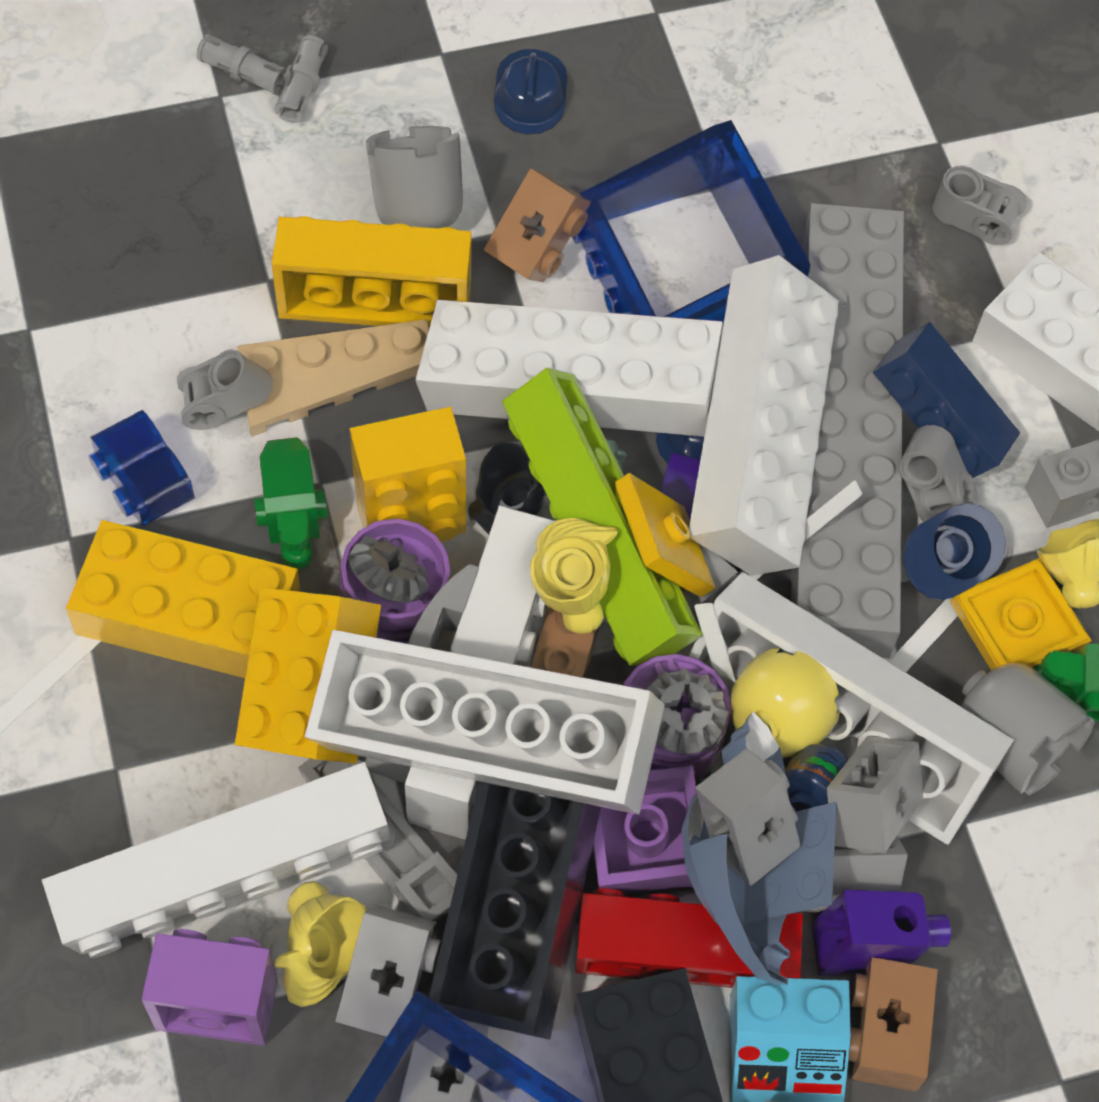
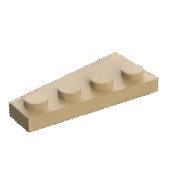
M427 319L237 346L240 353L267 370L273 380L272 390L266 401L256 408L247 410L251 437L266 432V426L288 419L289 423L307 417L309 416V410L334 402L335 406L353 400V394L371 387L380 390L417 376L429 332Z

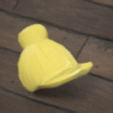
M577 518L557 520L546 526L538 535L536 550L530 562V571L534 590L548 607L562 613L564 626L572 633L586 634L598 629L604 618L599 602L607 591L611 571L606 545L615 538L617 529L615 527L600 526Z
M1099 519L1085 521L1067 529L1054 530L1051 532L1045 547H1040L1037 550L1039 558L1047 571L1058 582L1063 584L1062 594L1071 608H1090L1098 605Z
M315 881L304 882L298 886L288 899L287 909L292 915L288 929V951L281 954L274 961L276 968H284L282 983L288 1001L299 1007L315 1005L324 1000L336 988L339 982L348 975L363 915L367 911L365 905L353 898L340 894H330L328 888Z

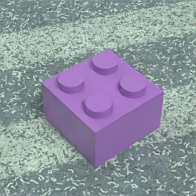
M693 765L649 771L639 815L601 807L593 842L599 889H615L622 891L625 895L693 887L686 872L682 840V826L688 812L690 799L696 794Z
M176 929L173 931V935L156 933L141 999L155 1030L266 1046L278 984L270 949L262 948L263 945L259 941L245 937H232L228 943L206 940L207 936L203 933L189 929Z

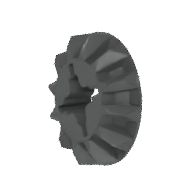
M365 536L360 543L355 544L350 552L349 563L356 577L367 589L384 599L401 603L415 602L422 597L429 586L426 581L428 571L425 567L417 564L418 557L416 555L408 554L403 550L402 544L395 546L385 537L376 540Z

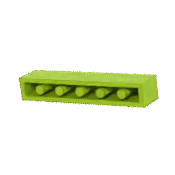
M546 367L502 400L510 417L508 419L509 428L513 435L523 444L530 459L528 463L529 469L534 478L542 484L550 500L549 510L555 521L577 518L600 526L615 527L617 529L615 538L606 545L611 571L607 591L599 602L603 615L606 617L615 635L613 642L617 652L628 662L629 666H639L656 656L675 654L703 636L679 585L644 566L615 487V482L624 477L574 374Z

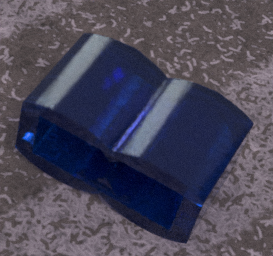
M143 409L90 437L94 453L88 455L91 465L101 481L110 478L117 489L113 490L112 494L126 518L134 514L140 524L145 526L195 498L188 474L173 451L166 445L158 429Z

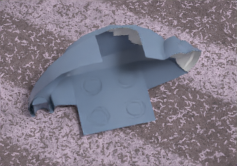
M752 712L745 720V723L731 735V742L722 749L724 765L748 748L764 763L771 760L785 773L781 748L775 741L768 726ZM696 793L690 799L688 812L682 826L685 867L695 893L715 923L720 926L736 954L757 978L776 985H788V979L780 975V965L789 957L790 951L779 942L781 928L786 915L832 905L836 802L797 811L798 821L795 825L801 847L750 887L727 866L728 833L712 838L709 837Z

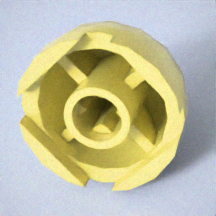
M780 648L769 649L755 656L748 663L732 687L730 700L731 716L734 727L737 730L745 723L747 717L754 712L768 726L775 741L781 748L782 757H792L810 744H821L838 722L840 711L837 712L835 699L839 696L835 681L826 668L808 654L796 651L793 655L787 653H777Z

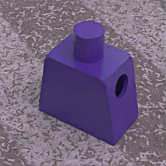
M843 890L832 902V905H829L811 923L819 976L863 973L872 957L912 964L930 947H947L951 939V926L947 915L926 914L924 898L918 892Z

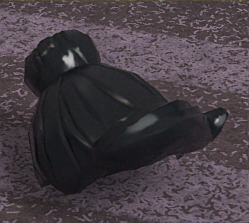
M506 441L494 445L483 458L479 481L476 487V500L469 504L468 507L469 519L471 521L475 519L488 535L490 534L499 506L537 516L547 499V494L542 484L534 478L529 469L528 463L530 459L524 447L520 444Z

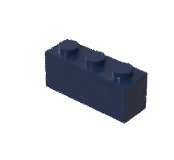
M931 322L897 340L872 372L918 428L925 425H936L944 428L952 435L966 470L972 478L999 466L1020 434L1019 430Z

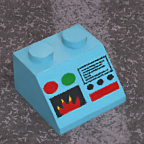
M737 976L730 993L731 1102H844L851 1037L849 981L787 978L788 985H776L757 977Z

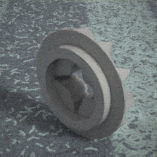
M685 668L678 672H664L648 686L647 690L651 691L665 704L656 740L659 746L674 753L693 754L709 748L718 740L725 727L728 711L723 700V691L718 690L710 682L708 675L700 676L691 673ZM684 692L687 693L686 698L689 699L690 707L701 711V713H694L686 730H683V721H681L680 713L671 711V708H669V706L674 707L678 705Z

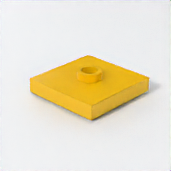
M631 473L616 481L615 487L644 566L697 596L703 597L714 590L716 587L699 543L690 538V520L685 507Z
M1040 558L981 582L963 593L952 597L950 600V604L990 670L1007 663L1025 664L1033 669L1037 664L1043 663L1041 660L1049 652L1061 650L1062 653L1065 651L1077 653L1092 641Z

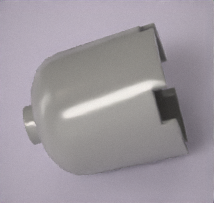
M411 126L409 127L410 136L390 139V130L370 136L366 140V149L375 208L381 223L386 225L402 223L412 227L438 229L454 224L462 212L463 206L459 133L451 135V128Z
M1007 663L994 668L988 673L980 670L968 680L962 690V693L966 696L961 704L962 708L1014 739L996 771L1015 790H1018L1021 794L1025 792L1028 796L1045 787L1062 771L1055 762L1069 747L1078 753L1092 733L1095 721L1086 714L1083 708L1025 664Z

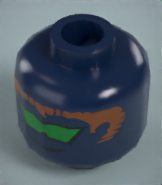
M810 744L791 757L784 770L790 787L787 788L789 801L795 812L828 804L827 787L848 761L847 756L841 750L828 744Z

